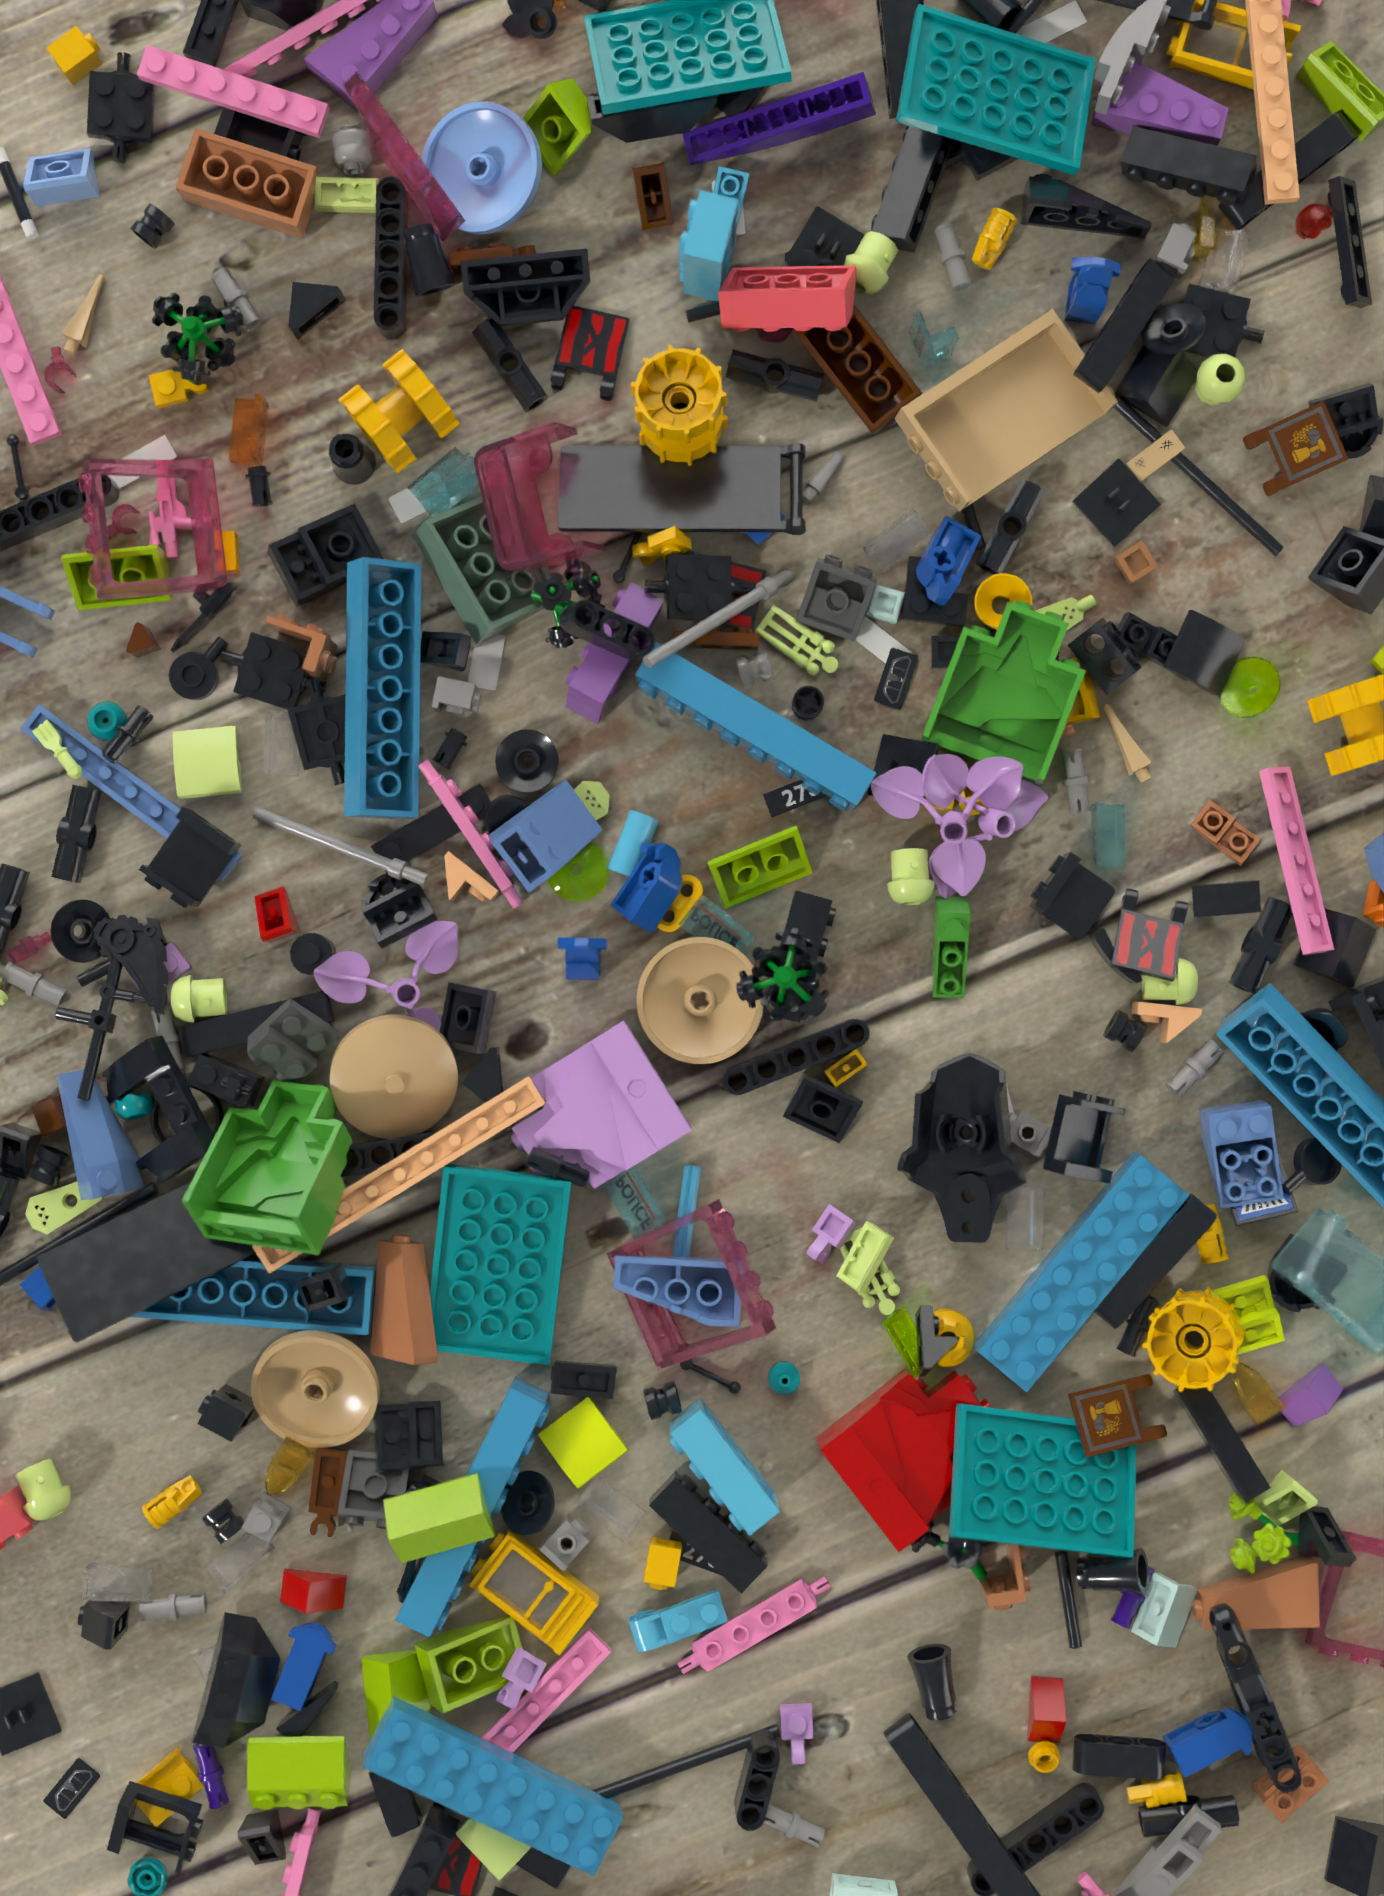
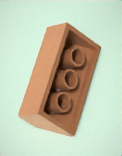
M195 128L176 190L185 202L304 239L313 211L317 167Z

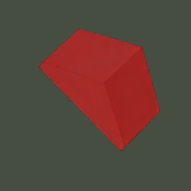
M284 886L254 896L262 942L271 943L300 933Z
M284 1569L280 1602L305 1614L343 1609L347 1575Z
M1031 1676L1027 1740L1030 1742L1049 1741L1060 1743L1067 1722L1063 1679Z

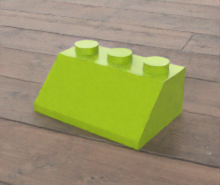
M345 1736L248 1737L247 1791L251 1808L257 1807L262 1810H269L273 1807H290L292 1809L323 1807L333 1809L337 1806L348 1805L351 1766Z

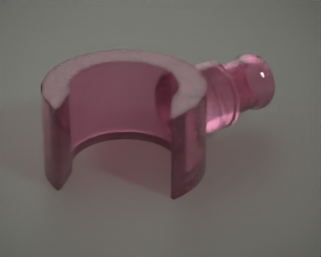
M55 346L50 349L52 353L51 363L45 369L44 378L54 391L65 393L59 386L54 384L53 377L55 373L60 370H66L75 377L76 374L64 362L61 347Z
M122 504L114 509L111 516L112 524L107 526L108 529L104 532H101V536L106 542L120 533L124 535L138 533L134 529L124 528L120 524V518L124 513H140L135 507L129 504Z
M48 932L33 938L28 936L19 940V945L5 951L12 963L17 964L35 955L39 948L43 947L45 943L52 941Z

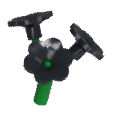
M933 1519L928 1523L929 1530L911 1543L912 1551L915 1553L926 1543L933 1547L939 1546L942 1548L943 1554L949 1558V1564L953 1568L959 1569L963 1566L970 1568L978 1580L984 1579L987 1575V1571L978 1559L983 1553V1545L979 1541L972 1539L948 1537V1542L941 1540L940 1535L932 1532L934 1526Z

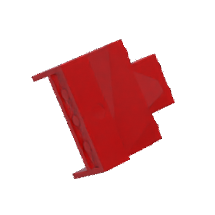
M905 1368L816 1437L820 1451L899 1553L929 1530V1521L951 1505L956 1405L967 1404L992 1408L986 1399L980 1402L973 1392L977 1390V1387L966 1373L960 1377L957 1371L954 1370L927 1392H924L928 1386L919 1377L917 1371L911 1375L907 1368Z

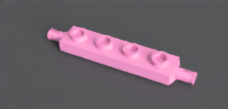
M429 759L419 764L417 767H419L427 779V784L431 785L500 888L501 894H504L513 909L522 904L524 901L514 888L513 880L510 877L514 872L504 859L499 860L493 850L496 848L491 843L488 832L482 834L476 826L479 819L469 805L464 808L458 799L462 794L452 779L446 781L443 775L438 774Z
M823 1576L809 1585L801 1578L692 1642L693 1654L678 1662L679 1668L691 1662V1664L681 1669L682 1673L685 1675L699 1665L709 1672L817 1608L816 1596L832 1588L829 1582L818 1588L827 1582L828 1579L826 1576Z
M309 1807L306 1822L303 1824L301 1832L294 1833L290 1852L295 1853L293 1863H287L282 1883L287 1884L285 1895L280 1894L279 1896H300L315 1833L319 1829L318 1822L322 1811L321 1807Z

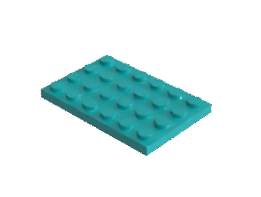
M669 0L584 15L603 115L792 82L791 68L774 0Z
M918 4L914 12L896 122L1075 175L1080 169L1096 59Z
M446 1164L443 1167L430 1287L437 1351L550 1365L571 1181L558 1177L551 1179V1176Z
M958 1404L956 1405L949 1537L1133 1558L1137 1444L1085 1457L1075 1419Z

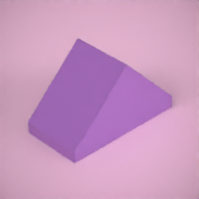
M1321 1363L1274 1399L1273 1402L1290 1425L1295 1427L1328 1414L1343 1388L1325 1364Z

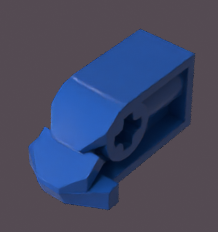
M1077 257L1072 259L1071 271H1074L1069 280L1064 321L1094 325L1097 323L1106 306L1112 276L1119 277L1120 263L1098 257Z
M947 515L934 531L916 568L917 578L926 587L927 597L940 606H944L960 584L961 577L981 538V535Z
M649 843L641 846L640 850L644 852V855L611 903V906L629 921L650 933H653L677 897L682 886L681 861L676 849L666 843Z
M558 938V949H565L566 980H600L601 950H606L607 939Z
M315 1622L292 1627L288 1636L294 1638L295 1641L271 1698L298 1711H301L307 1703L327 1653L333 1654L336 1649V1644L328 1629Z
M1228 1706L1222 1708V1711L1209 1712L1162 1736L1175 1764L1184 1777L1242 1749L1245 1755L1252 1753V1730L1246 1715Z

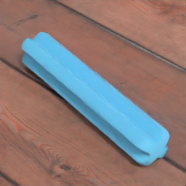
M686 1164L684 1166L673 1256H690L701 1168L698 1165Z

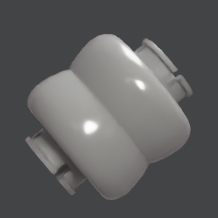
M354 124L344 125L332 136L334 165L338 169L343 170L346 175H360L372 164V153L370 151L371 137L360 126H355Z

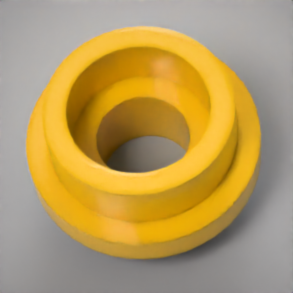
M1042 1741L1034 1744L1029 1749L1028 1759L1037 1771L1048 1773L1058 1766L1060 1752L1054 1743Z

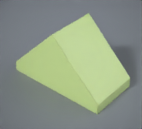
M1283 1470L1269 1484L1271 1488L1260 1494L1256 1499V1505L1262 1509V1514L1277 1526L1312 1508L1318 1502L1314 1496Z

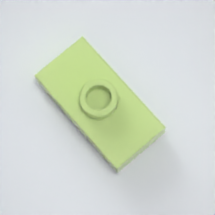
M316 177V212L376 213V188L380 182L379 178Z
M866 1221L836 1276L856 1291L865 1293L894 1237L872 1222Z

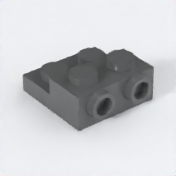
M826 554L824 559L818 557L796 621L855 642L878 578L873 577V570L867 567L855 565V568L851 569L842 566L843 560L836 556Z
M289 998L248 1036L247 1053L254 1064L258 1066L266 1064L271 1067L275 1076L282 1082L291 1080L294 1083H299L318 1066V1057L339 1039V1030Z
M348 1449L337 1514L340 1518H345L344 1523L347 1525L363 1526L365 1520L377 1522V1528L387 1530L384 1499L407 1493L410 1469L376 1471V1456L374 1452Z

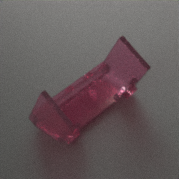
M553 421L483 446L477 451L474 458V466L497 562L503 569L523 571L559 566L573 562L576 558L583 559L605 551V547L602 544L583 540L573 543L568 535L562 533L548 535L534 476L544 473L550 468L553 460L550 444L577 435L576 428Z

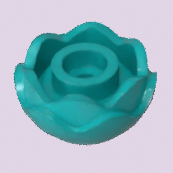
M110 701L100 702L90 709L87 716V725L90 732L97 739L103 741L111 740L118 732L116 727L118 725L122 726L127 720V716L118 704ZM108 718L109 722L105 724L104 719Z
M146 1091L142 1092L139 1096L128 1094L122 1101L119 1099L115 1100L116 1107H114V1110L125 1121L140 1119L151 1113L154 1097H151Z
M144 1857L137 1860L130 1867L127 1880L128 1886L137 1896L160 1895L166 1887L168 1873L165 1865L160 1860ZM146 1875H150L151 1879H147Z

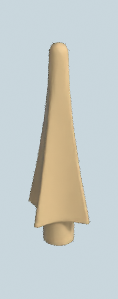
M101 274L96 278L84 302L61 333L66 338L63 351L69 355L75 356L79 346L84 349L87 348L96 304L105 277Z
M1106 704L1104 711L1117 738L1129 776L1136 774L1141 784L1150 780L1152 776L1147 767L1152 762L1126 731L1112 707Z

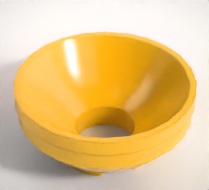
M1008 573L995 574L985 579L977 589L974 598V608L977 617L986 627L997 631L1003 616L995 613L992 609V601L996 597H1004L1013 604L1016 600H1020L1032 605L1031 592L1026 583L1017 576Z
M935 1310L933 1315L939 1318V1334L935 1335V1337H940L942 1333L947 1331L953 1332L957 1337H960L955 1347L937 1365L942 1367L958 1365L970 1355L973 1349L975 1337L973 1327L969 1320L956 1310Z

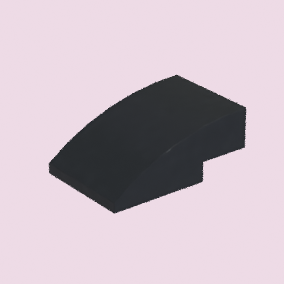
M355 503L298 528L296 533L269 544L267 551L296 608L347 583L348 562L361 557L384 559Z

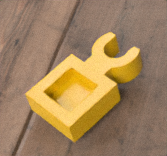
M172 369L148 375L155 405L158 409L188 402L187 392L192 391L196 394H204L209 391L206 384L195 385L194 382L182 379L181 372L172 371Z
M676 526L648 536V542H641L632 546L633 558L641 557L643 566L654 563L659 557L666 561V556L669 554L681 555L692 550L691 539Z

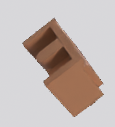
M1299 1744L1292 1749L1302 1775V1782L1297 1790L1289 1793L1281 1792L1274 1785L1268 1771L1251 1785L1263 1803L1281 1823L1330 1782ZM1289 1768L1282 1769L1278 1773L1277 1780L1288 1782L1293 1777V1770Z

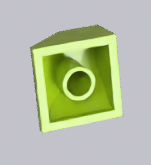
M573 78L549 83L522 118L533 131L539 144L541 160L553 177L560 173L591 133V117L587 97Z

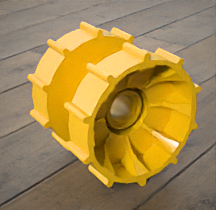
M670 344L668 345V350L660 352L650 359L643 358V367L639 371L636 382L630 383L632 396L636 398L634 411L637 422L640 424V444H646L655 454L660 456L661 463L669 460L687 462L688 466H691L692 461L702 458L709 452L716 453V445L722 436L723 430L729 428L728 416L724 415L723 406H727V393L722 390V367H715L707 357L701 354V348L698 347L694 351L685 348H673ZM680 402L688 405L681 410L673 408L676 403Z
M403 349L399 350L382 364L397 387L377 403L373 402L359 384L338 399L364 435L396 473H400L417 459L402 439V436L422 420L441 439L460 425L451 408L436 390L435 386Z
M1384 674L1307 700L1314 723L1340 716L1349 743L1348 746L1324 753L1331 776L1384 760V712L1380 703L1384 701Z
M1207 1287L1205 1291L1191 1290L1183 1292L1182 1288H1179L1176 1295L1169 1299L1163 1307L1158 1305L1149 1316V1320L1152 1323L1148 1331V1338L1142 1344L1143 1348L1148 1349L1150 1359L1155 1367L1153 1374L1158 1375L1160 1373L1165 1379L1178 1385V1390L1182 1392L1184 1388L1197 1389L1207 1387L1209 1391H1212L1214 1384L1220 1381L1228 1372L1235 1373L1237 1368L1235 1364H1238L1240 1360L1237 1353L1247 1332L1246 1329H1241L1239 1318L1234 1311L1235 1303L1228 1304L1221 1297L1211 1293V1288ZM1190 1331H1197L1203 1336L1204 1343L1200 1346H1193L1187 1341L1186 1334Z

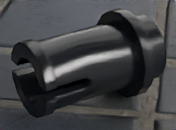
M266 466L247 468L248 474L245 475V478L249 479L252 507L272 505L268 481L271 473L267 471Z
M452 727L449 732L445 731L446 738L435 757L432 758L433 761L449 770L462 746H467L465 741L468 736Z

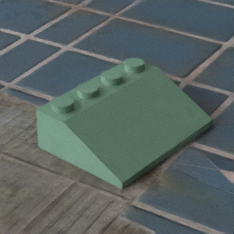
M502 488L424 520L413 535L476 645L508 630L544 609L542 606L543 602L532 600L531 595L534 584L537 581L543 582L550 578L551 572Z

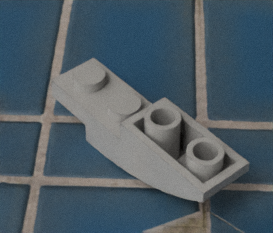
M1147 0L1114 33L1098 62L1094 79L1104 83L1094 111L1107 115L1111 103L1117 105L1124 89V85L1120 84L1123 75L1129 77L1134 63L1142 64L1146 52L1153 53L1160 35L1155 33L1158 25L1164 27L1171 9L1170 6L1166 5L1167 0Z
M1194 1805L1159 1848H1156L1154 1845L1114 1891L1115 1896H1169L1202 1864L1204 1861L1203 1852L1222 1831L1220 1823Z

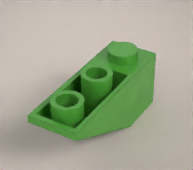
M935 896L933 921V997L964 998L971 915L967 896H950L947 899L942 896Z

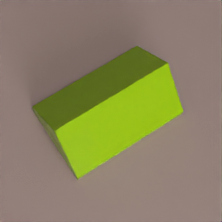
M1329 41L1309 55L1296 74V77L1332 114L1340 110L1358 132L1359 137L1357 139L1362 142L1384 121V94L1332 41Z
M158 545L65 554L61 556L78 611L172 601L168 559H166L165 551Z
M797 826L707 861L725 909L813 873Z
M478 1473L384 1499L388 1541L401 1563L495 1537V1531Z
M416 1650L361 1656L370 1741L393 1696L432 1714Z

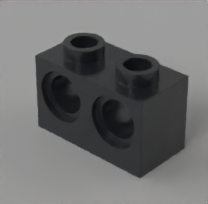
M1102 618L1069 643L1068 647L1107 695L1142 667L1138 663L1141 659L1137 652L1131 646L1126 647L1120 640L1121 633L1112 621L1107 622ZM1092 634H1098L1104 639L1105 645L1103 649H1096L1092 646ZM1112 659L1122 662L1124 666L1123 674H1116L1111 670L1110 662Z

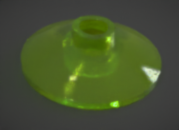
M1242 658L1236 661L1221 696H1219V700L1225 710L1236 717L1250 718L1258 716L1267 711L1276 701L1281 687L1280 675L1275 666L1264 658ZM1257 687L1255 693L1249 695L1250 689Z
M589 842L559 871L547 879L548 884L558 896L565 900L573 902L589 900L603 889L607 881L608 863L606 857L595 844ZM574 864L582 866V873L578 876H574L570 872L571 866Z

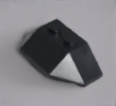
M598 91L596 94L592 93L587 96L592 125L625 143L689 132L717 103V96L695 98L605 115L602 114Z
M587 248L460 261L464 295L500 327L563 320L591 282Z
M224 1612L192 1743L225 1748L265 1724L281 1658L255 1617Z

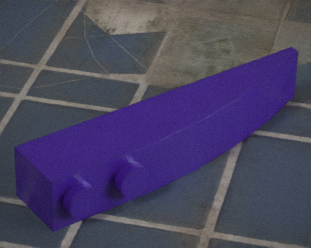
M864 72L692 129L687 133H682L689 163L694 165L748 154L801 140L874 116L876 112L869 84Z

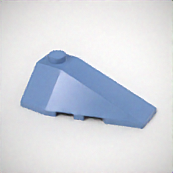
M84 1070L58 1074L57 1080L81 1200L96 1199L143 1187L141 1169L135 1163L139 1160L138 1154L96 1079L90 1101L77 1098Z
M615 1255L614 1289L662 1306L672 1312L682 1314L708 1326L740 1327L742 1259Z

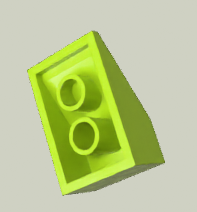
M509 1615L443 1632L414 1644L430 1705L442 1713L451 1711L503 1688L509 1680L502 1677L516 1648L522 1649L515 1619Z

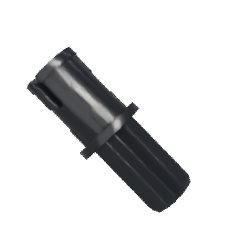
M137 705L123 725L116 727L118 732L102 750V756L113 764L117 763L132 743L137 744L139 735L154 719V716L149 714L150 712L144 707Z
M534 1146L525 1164L551 1175V1179L556 1177L563 1178L580 1187H584L587 1184L590 1176L588 1170L564 1161V1156L560 1155V1157H557Z
M1148 1295L1133 1311L1131 1318L1126 1319L1128 1325L1116 1349L1130 1356H1136L1137 1349L1145 1332L1149 1331L1148 1325L1151 1321L1149 1316L1154 1312L1159 1303L1157 1298Z

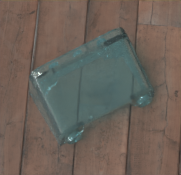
M1317 1208L1269 1267L1281 1277L1287 1278L1296 1289L1304 1293L1342 1326L1341 1328L1345 1330V1333L1354 1341L1380 1357L1384 1353V1261L1345 1227L1348 1222L1334 1210L1328 1214Z

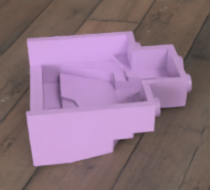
M624 1020L531 1078L545 1104L542 1109L512 1127L514 1134L511 1135V1138L518 1150L521 1152L525 1149L528 1156L534 1146L557 1157L562 1155L564 1156L563 1160L571 1164L578 1162L581 1168L590 1172L586 1185L591 1183L595 1189L692 1131V1126L682 1114L628 1027L627 1021ZM529 1167L532 1173L535 1175L551 1176L546 1174L545 1172Z

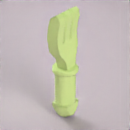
M46 719L38 728L32 730L46 749L54 752V758L59 760L69 777L78 779L82 776L81 766L77 765L68 753L67 747H62V738L50 721Z

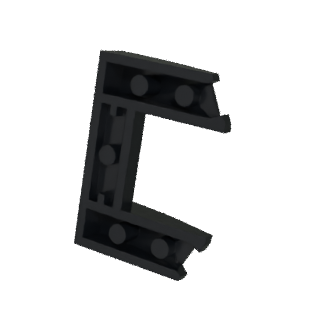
M162 1035L144 1040L102 1072V1076L106 1077L108 1096L105 1097L110 1106L115 1103V1100H121L148 1082L174 1132L173 1136L135 1162L140 1169L147 1168L157 1176V1183L161 1184L204 1158L215 1136Z

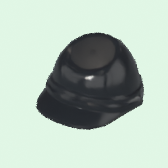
M1315 1008L1306 1012H1300L1308 1023L1336 1051L1346 1044L1348 1040L1347 1029L1341 1020L1330 1010Z

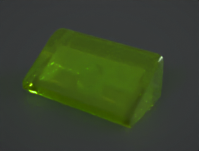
M902 1307L887 1315L882 1324L911 1374L916 1378L919 1376L916 1327L906 1309Z

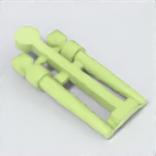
M775 605L771 607L755 630L772 646L795 661V665L801 669L804 667L811 676L816 675L819 671V666L813 663L815 659L822 663V669L826 673H834L838 668V661L834 657H824L820 654L821 648L826 653H831L835 648V644L831 640H825L824 635L818 631L814 632L803 623L796 621L794 617ZM775 613L802 633L800 639L771 620ZM766 626H769L795 644V646L791 649L763 630ZM808 638H810V642L818 646L815 650L805 643ZM802 649L804 652L810 655V658H807L801 653L799 655L798 651Z
M862 1227L851 1232L845 1242L851 1240L854 1244ZM843 1244L840 1250L845 1260L849 1251L845 1244ZM883 1259L876 1273L881 1272L880 1277L884 1284L880 1285L874 1274L871 1280L874 1289L870 1291L868 1286L865 1293L858 1291L857 1293L859 1296L862 1295V1302L866 1308H871L875 1305V1299L871 1295L877 1294L880 1299L879 1311L884 1315H890L895 1310V1304L891 1299L885 1297L883 1291L887 1288L891 1296H896L900 1293V1287L894 1282L893 1279L895 1277Z

